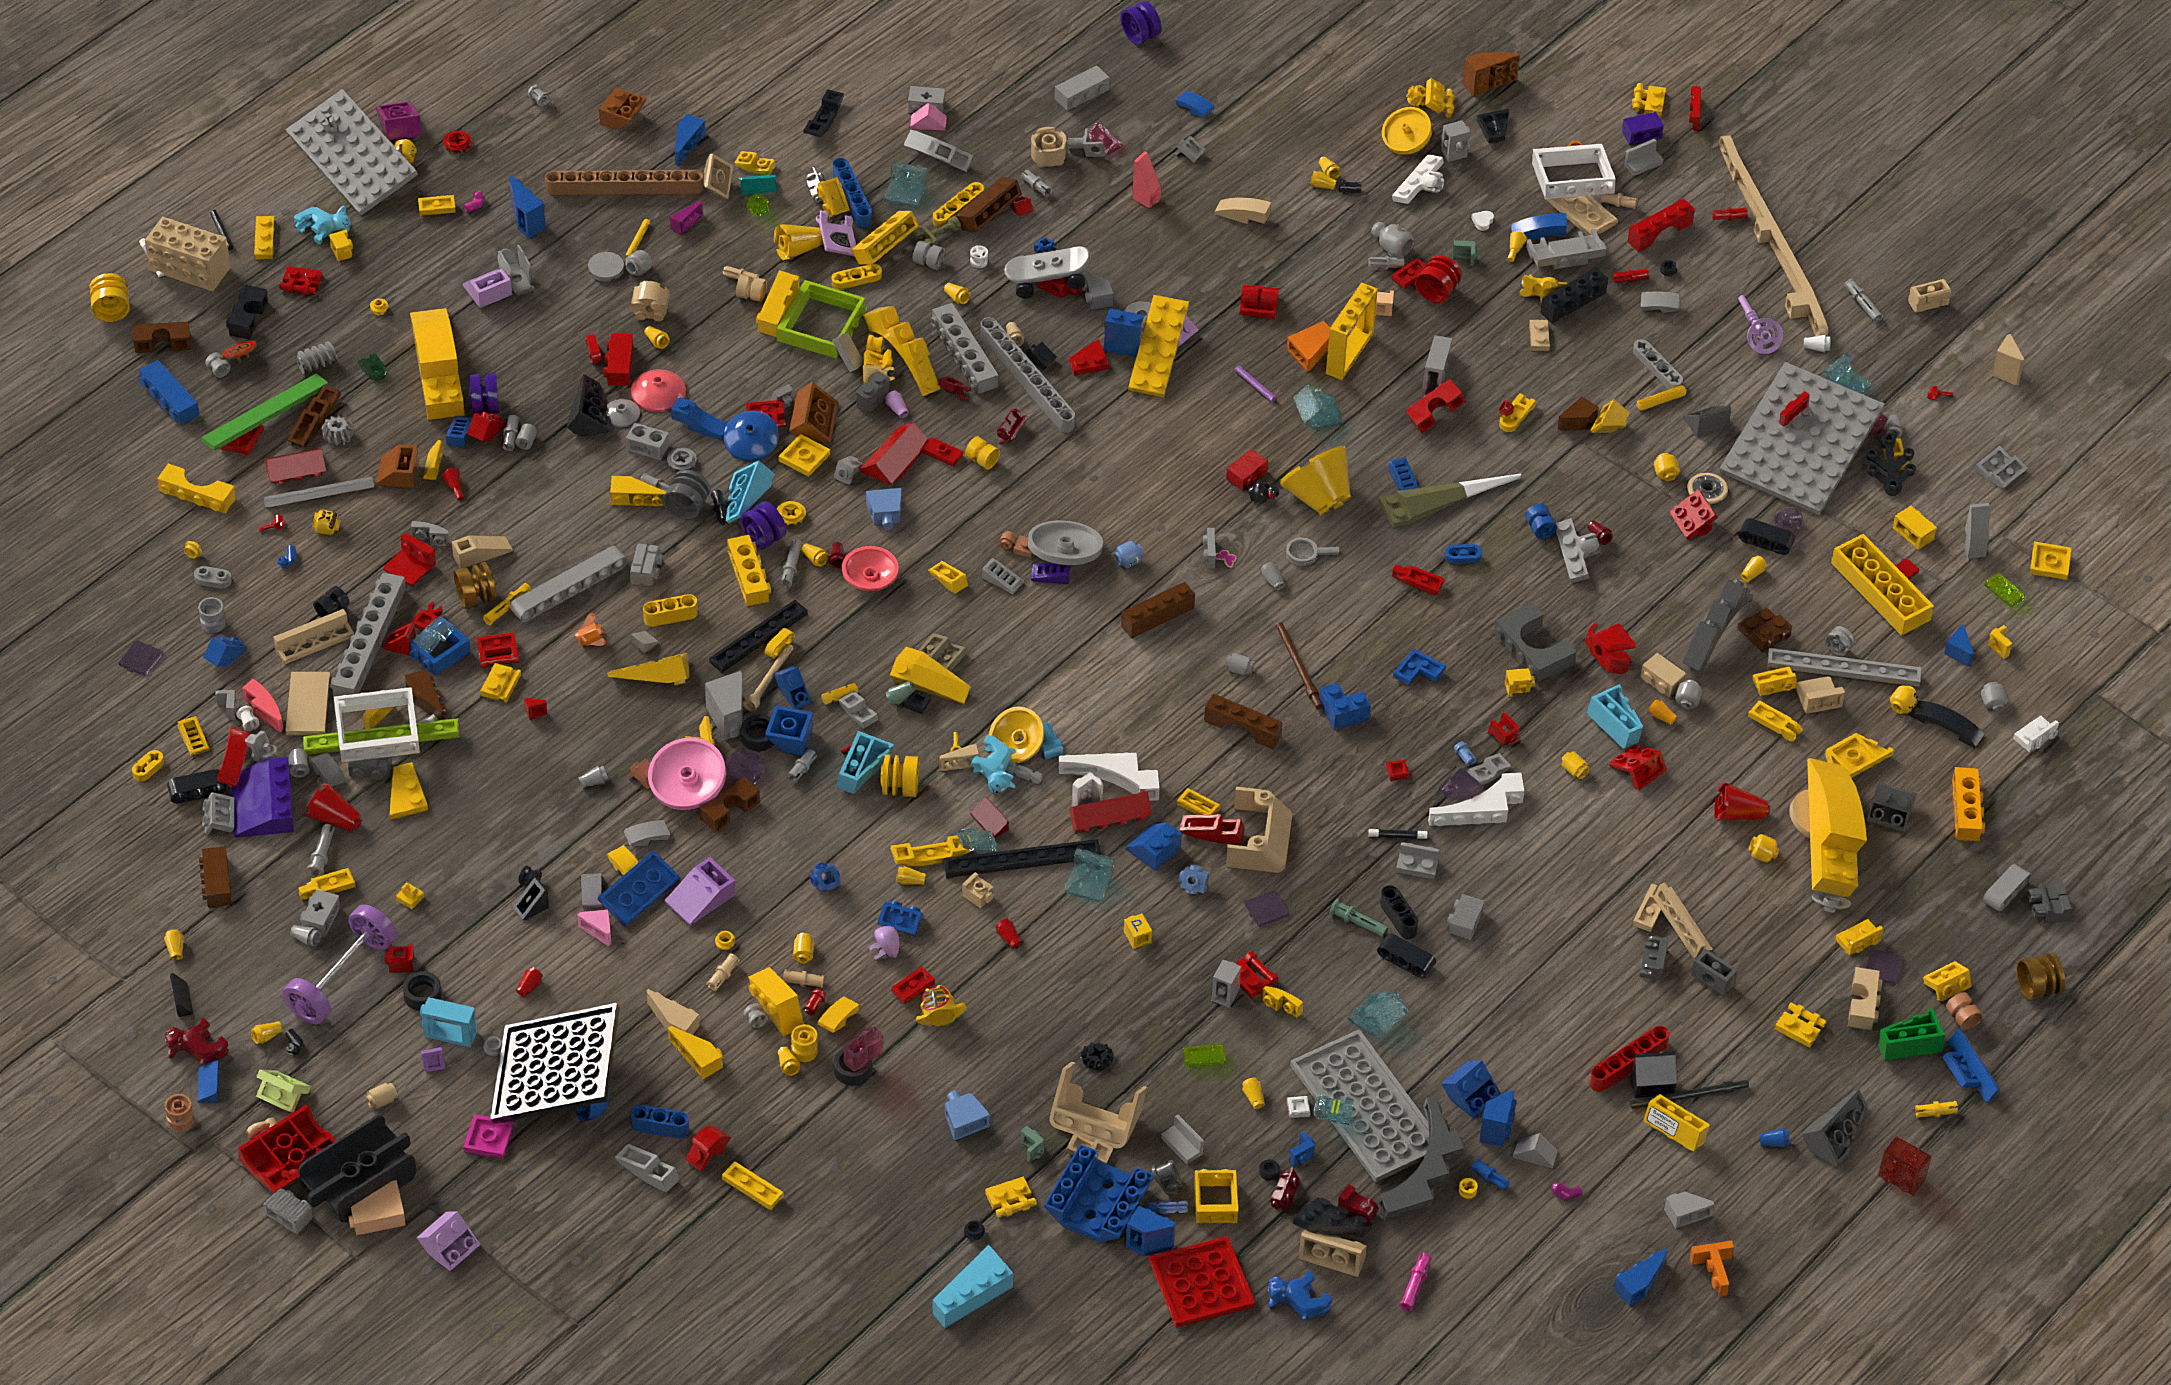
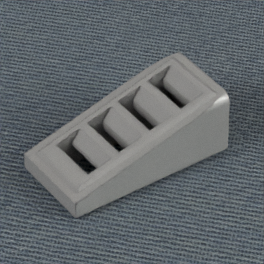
M993 558L982 569V578L1011 594H1014L1024 583L1023 579Z

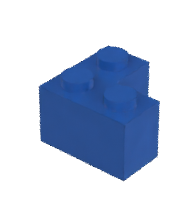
M1339 683L1320 687L1322 709L1334 730L1369 720L1371 705L1363 691L1345 696Z

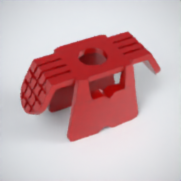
M1594 622L1588 629L1585 644L1589 647L1590 653L1593 654L1601 667H1604L1608 673L1623 674L1627 672L1632 659L1622 650L1635 649L1637 644L1621 624L1617 623L1595 634L1598 623Z

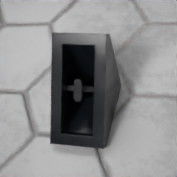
M534 877L512 908L522 920H527L549 908L547 889L538 878Z

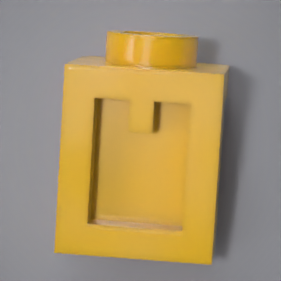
M2005 625L1992 630L1988 646L2003 659L2009 656L2012 647L2010 640L2005 637L2007 630Z

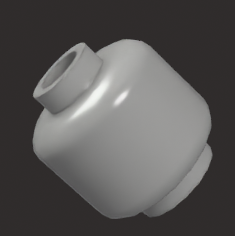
M637 250L626 258V269L634 276H641L652 267L650 255L643 250Z
M1686 680L1679 684L1675 700L1683 709L1695 708L1700 703L1702 688L1697 682Z
M1990 682L1983 686L1981 697L1984 706L1987 709H1993V711L2004 709V705L2008 702L2005 687L2002 684H1998V682Z

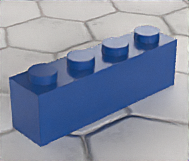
M158 360L139 369L140 384L143 388L146 387L149 390L150 395L159 401L160 406L169 412L173 420L182 425L199 416L196 400Z

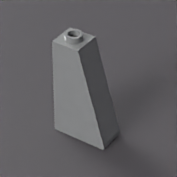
M1434 335L1425 366L1421 398H1424L1427 393H1431L1444 382L1451 352L1452 338Z

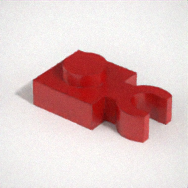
M434 602L429 603L428 610L422 609L412 620L415 628L425 632L436 625L438 617L443 613L442 606L434 609Z

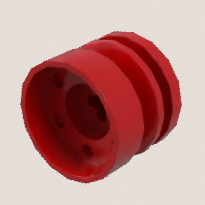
M1435 255L1431 257L1416 277L1415 286L1419 294L1426 300L1433 303L1445 302L1462 279V272L1457 263L1451 258L1444 255Z

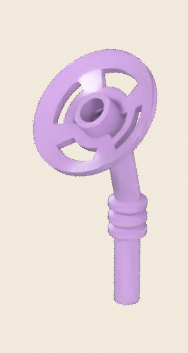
M1741 295L1738 300L1746 313L1745 316L1749 324H1752L1747 334L1750 347L1761 354L1774 352L1779 348L1783 340L1781 326L1770 318L1759 319L1755 310L1751 309L1745 296ZM1767 322L1766 326H1761L1760 323ZM1773 325L1777 329L1778 337H1775V331L1772 328ZM1752 334H1754V340L1757 343L1756 346L1752 341ZM1771 341L1774 343L1770 348L1763 349V344H1768Z

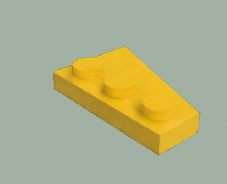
M413 763L393 767L390 820L427 811L428 805Z

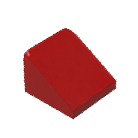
M1025 196L1018 197L1010 204L1017 216L1033 212L1031 199Z
M524 698V708L529 720L547 715L546 700Z

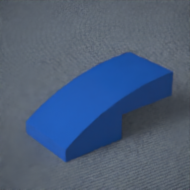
M1185 91L1175 99L1177 106L1189 108L1192 115L1205 117L1215 109L1211 102L1190 91Z

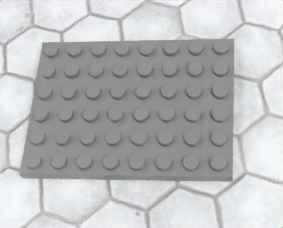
M1785 362L1720 466L1719 472L1820 515L1884 409V403ZM1806 391L1810 394L1809 406L1783 427L1779 424L1780 412L1786 408L1790 401H1794Z

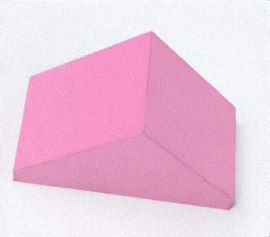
M928 103L912 114L910 129L945 131L947 116Z
M608 910L580 912L577 915L579 928L607 946L611 945Z

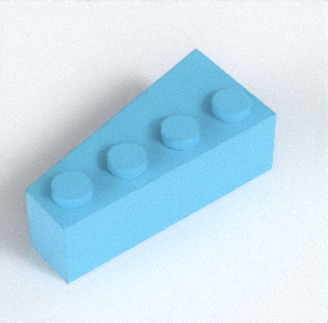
M988 1245L933 1299V1315L944 1328L948 1327L1013 1287V1272Z

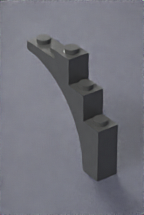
M1736 578L1734 580H1727L1719 601L1713 602L1706 620L1700 621L1683 664L1698 671H1704L1712 652L1731 620L1744 605L1753 600L1754 594L1749 593L1750 589L1744 586L1745 582Z
M1435 1096L1426 1098L1423 1105L1429 1131L1428 1146L1424 1160L1408 1180L1396 1188L1380 1194L1377 1201L1385 1220L1431 1206L1435 1195L1430 1185L1446 1181L1450 1168L1445 1160L1461 1156L1465 1147L1464 1139L1462 1136H1459L1457 1130L1449 1132V1123L1447 1120H1444L1441 1104L1436 1101Z

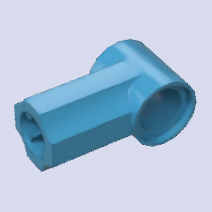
M1043 722L1045 734L1040 748L1043 759L1063 755L1061 740L1056 738L1051 724Z

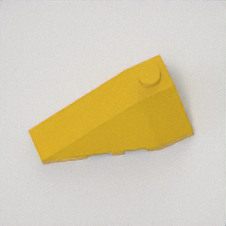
M905 647L896 657L890 673L894 683L903 684L911 681L916 690L961 704H965L971 688L970 685L926 653L909 647Z
M687 653L662 658L658 660L659 662L649 661L640 664V666L633 665L610 671L607 674L608 677L661 683L674 682V685L685 683V679L689 678Z

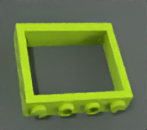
M805 280L777 327V341L837 359L840 354L833 342L791 329L809 298L853 311L840 333L842 335L848 332L852 338L854 329L859 326L860 318L867 311L865 298Z

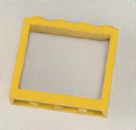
M1361 282L1331 326L1326 367L1327 375L1343 380L1373 336L1377 288Z

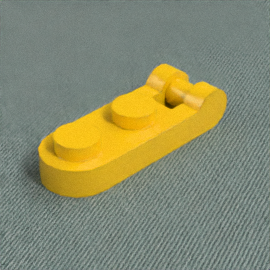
M1519 393L1512 402L1514 406L1513 414L1501 416L1499 421L1500 429L1505 432L1515 431L1529 412L1535 408L1537 401L1532 398H1525V395Z

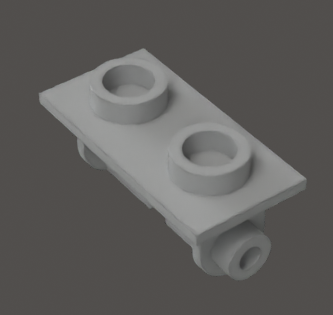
M813 167L814 173L807 175L806 182L813 200L819 203L822 201V197L820 198L817 194V184L826 180L822 172L818 173L816 168Z

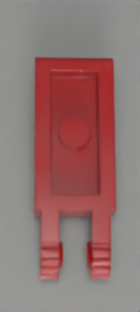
M1697 85L1691 87L1690 111L1693 112L1689 113V123H1693V130H1700L1701 87Z

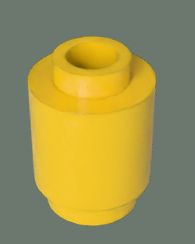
M1567 752L1562 757L1561 766L1573 777L1583 779L1589 773L1590 767H1588V763L1576 752Z
M800 933L794 940L793 958L799 963L804 964L813 959L814 940L808 933Z

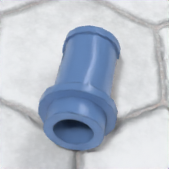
M1461 741L1455 745V754L1462 758L1466 766L1473 765L1477 761V758L1469 750L1467 743Z

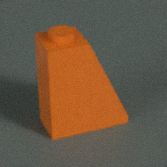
M1325 321L1288 337L1287 350L1306 372L1310 371L1328 351L1331 327Z

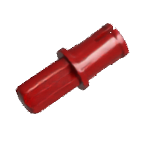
M1728 207V209L1713 210L1712 213L1713 220L1732 221L1733 219H1746L1748 217L1746 207L1734 209Z
M1648 268L1640 270L1629 269V271L1613 274V281L1615 283L1629 281L1633 283L1637 280L1649 279Z

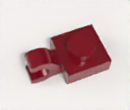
M950 376L939 379L938 386L942 387L944 391L948 393L956 392L960 400H968L969 397L964 395V391H971L969 386H964V383Z

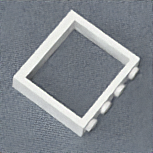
M1602 144L1533 149L1532 165L1545 199L1615 193L1616 179ZM1598 163L1603 178L1549 182L1543 167Z
M412 687L334 697L341 762L420 753ZM408 705L411 736L345 743L342 713Z

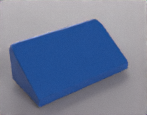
M214 1061L199 1068L198 1103L218 1102L219 1061Z

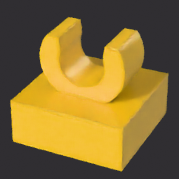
M407 882L396 895V901L410 909H413L424 898L423 891Z

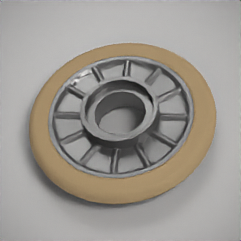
M1713 473L1697 474L1689 480L1687 486L1690 495L1699 489L1709 504L1722 501L1728 493L1727 483L1720 476ZM1709 486L1712 488V490L1708 491L1705 490L1703 487Z

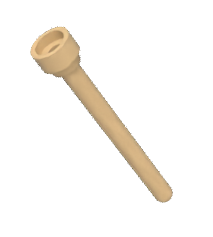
M791 644L786 645L755 692L745 698L743 706L746 710L756 711L760 705L759 698L774 678V674L778 672L793 650Z

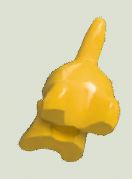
M1532 274L1529 276L1524 275L1522 277L1524 289H1521L1519 293L1523 297L1540 296V301L1542 302L1543 297L1568 283L1558 282L1553 277L1534 278Z

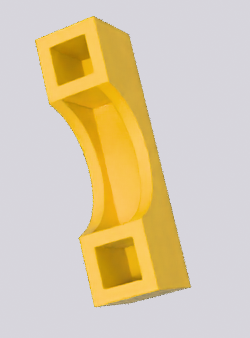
M169 463L157 478L159 491L164 494H169L181 500H187L224 514L236 499L233 485L218 480L207 486L193 485L186 480L185 469Z

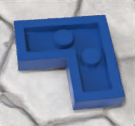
M1413 649L1394 671L1393 678L1410 685L1421 674L1436 682L1446 670V665Z

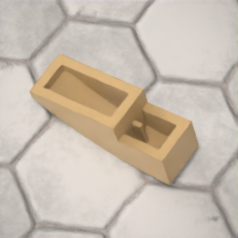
M1253 198L1223 199L1219 202L1214 214L1248 224L1249 220L1265 224L1271 213V202Z

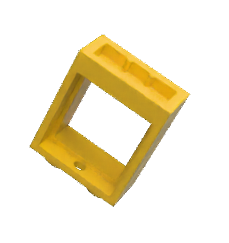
M1204 1169L1195 1171L1196 1223H1237L1238 1195L1236 1170ZM1230 1186L1231 1204L1201 1205L1200 1187Z

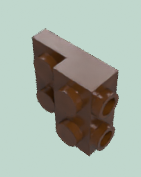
M1765 608L1738 623L1737 629L1763 652L1768 648H1773L1777 643L1787 640L1791 636L1792 625L1783 616H1775L1768 608Z

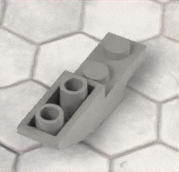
M912 129L904 143V146L935 160L937 159L966 173L974 158L973 155L957 149L955 146Z

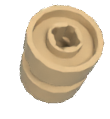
M741 274L736 286V297L743 299L750 297L753 301L762 302L766 294L767 280L761 278L753 280L751 276Z

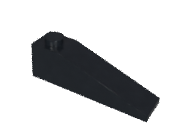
M585 374L581 378L568 418L567 428L572 433L579 434L582 437L608 433L611 427V417L606 414L608 408L602 401L604 395L601 385Z

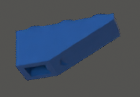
M686 114L678 123L675 144L676 165L685 160L688 153L706 135L705 120Z
M1666 1249L1654 1252L1645 1261H1639L1633 1268L1628 1271H1622L1617 1275L1614 1289L1629 1306L1647 1296L1666 1263L1668 1253Z

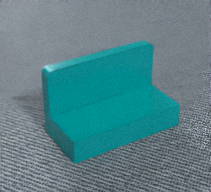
M776 175L739 177L741 195L776 192Z

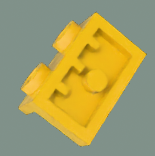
M1867 919L1837 934L1835 940L1850 956L1854 953H1860L1870 945L1879 943L1884 929L1882 926L1876 928Z
M1956 961L1923 977L1924 984L1936 991L1937 1000L1940 1002L1972 986L1969 969Z

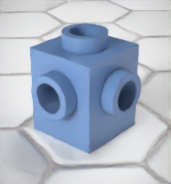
M1198 865L1186 867L1179 876L1181 888H1184L1185 892L1190 894L1206 892L1210 872L1202 870V867Z

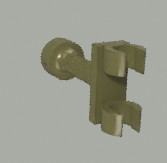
M953 216L947 220L948 224L932 232L923 225L912 232L915 235L913 238L917 242L925 238L924 242L929 243L931 247L933 245L938 246L936 237L950 230L955 232L961 229V223L956 216Z

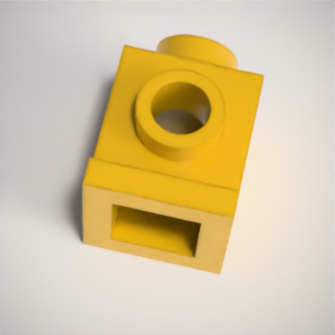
M347 230L330 234L331 249L337 260L341 261L351 258L353 244L348 239Z
M1529 668L1506 670L1505 685L1508 697H1512V694L1530 692L1531 687H1535L1534 676H1531Z

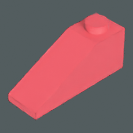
M1144 151L1134 161L1133 199L1150 208L1155 203H1158L1161 198V185L1150 157Z

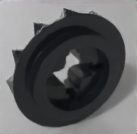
M1091 1042L1089 1046H1084L1081 1052V1060L1090 1069L1103 1070L1112 1064L1113 1051L1107 1044L1103 1045L1100 1042L1093 1044ZM1094 1052L1101 1054V1060L1094 1056Z

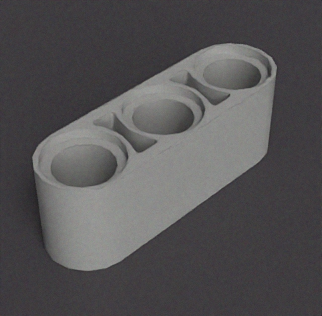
M2014 863L1988 889L1983 897V902L2001 912L2027 885L2031 874Z

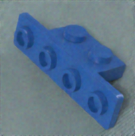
M1957 1029L1948 1040V1044L1953 1052H1946L1943 1059L1962 1088H1977L1984 1100L1990 1102L2000 1089L1962 1030Z

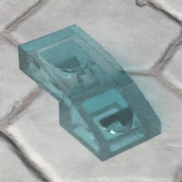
M440 616L431 622L413 642L430 654L440 640L443 642L446 640L455 626Z
M975 828L957 830V835L963 848L972 851H996L998 845L991 831L977 832Z

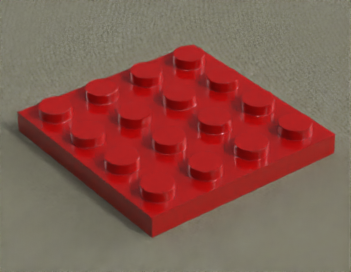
M1228 1236L1149 1256L1150 1266L1175 1328L1255 1307L1254 1298Z

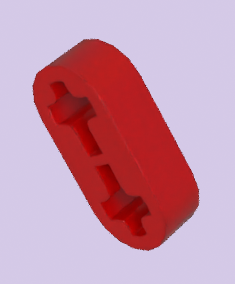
M595 334L585 335L591 363H601L600 349Z

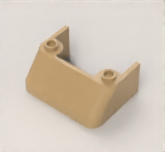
M1236 787L1234 809L1268 813L1265 836L1256 835L1251 837L1247 847L1228 844L1226 867L1274 873L1283 871L1286 866L1292 822L1291 810L1268 790Z
M1070 1062L1062 1069L1050 1113L1051 1125L1071 1134L1076 1132L1092 1141L1096 1138L1114 1148L1123 1147L1128 1142L1140 1117L1148 1087L1143 1086L1135 1093L1133 1103H1125L1120 1108L1118 1115L1081 1102L1083 1098L1082 1088L1078 1084L1070 1082L1075 1066L1074 1062Z

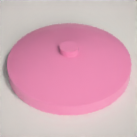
M682 738L665 745L653 757L648 770V782L654 796L665 806L677 810H691L709 802L721 791L726 779V765L721 753L713 744L699 738Z

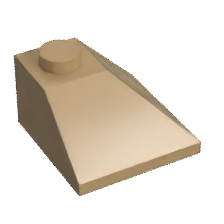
M710 154L704 170V187L720 197L728 199L734 166L715 154Z

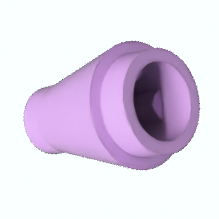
M891 391L885 396L886 405L900 418L908 415L909 411L906 408L901 393Z

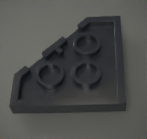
M1316 1198L1298 1213L1293 1221V1224L1313 1233H1319V1230H1328L1329 1234L1345 1235V1232H1354V1235L1358 1237L1365 1236L1371 1230L1373 1224L1367 1221L1365 1217L1356 1216L1346 1208L1337 1207L1324 1198Z

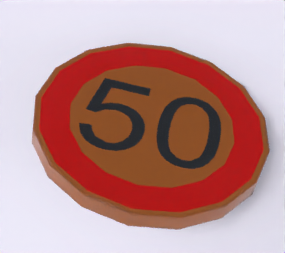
M255 341L238 343L222 352V356L224 359L235 358L236 361L241 362L240 356L244 355V357L249 358V352L257 347V343Z

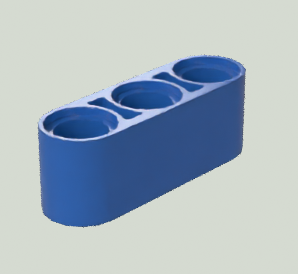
M636 1105L631 1109V1126L635 1131L673 1138H684L689 1134V1117L684 1112L646 1105Z

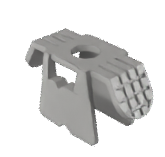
M517 245L520 267L515 253L510 249L498 251L497 257L499 269H503L510 278L511 290H513L516 297L534 290V286L530 285L531 265L519 245ZM513 276H520L522 280L513 282Z

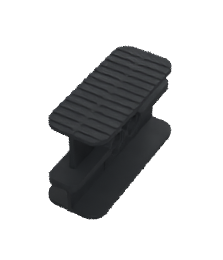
M377 1115L331 1145H328L320 1152L312 1155L309 1159H306L301 1163L298 1173L301 1186L304 1188L308 1187L311 1191L308 1195L309 1204L312 1207H316L327 1201L338 1213V1219L345 1223L349 1221L348 1216L352 1215L351 1207L391 1181L397 1180L398 1189L408 1184L416 1175L415 1158L404 1152L411 1144L410 1136L407 1133H403L397 1137L385 1124V1118L382 1115Z

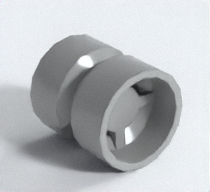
M919 241L914 249L913 263L923 266L926 264L929 268L938 270L943 262L945 249L935 245L931 247L929 243Z
M214 597L202 600L198 606L202 629L208 633L220 632L226 625L222 601Z

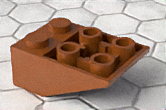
M1478 53L1465 58L1462 84L1472 96H1476L1517 80L1520 54Z

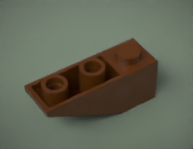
M427 669L405 675L406 688L412 687L413 703L430 716L434 714L438 719L437 721L444 720V715H447L445 705L440 704L441 696L439 690L434 688L436 687L434 677L429 676Z

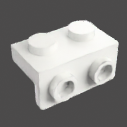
M1091 772L1082 778H1078L1073 783L1072 807L1103 800V782Z

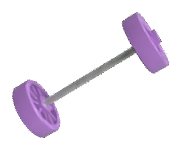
M359 905L349 916V925L359 939L317 986L304 979L295 978L283 989V1000L297 1017L310 1024H321L331 1012L330 1003L321 991L328 981L362 943L376 950H386L396 940L397 932L393 923L375 907Z

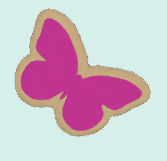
M1227 550L1216 553L1217 560H1224L1227 567H1233L1234 561H1236L1234 554H1230Z

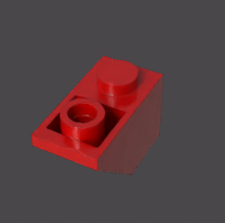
M482 412V414L475 413L467 434L481 441H491L505 426L506 421L502 420L500 415L493 412L491 414L487 412Z

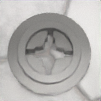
M676 448L668 454L667 462L674 471L690 470L691 467H695L697 457L688 448Z

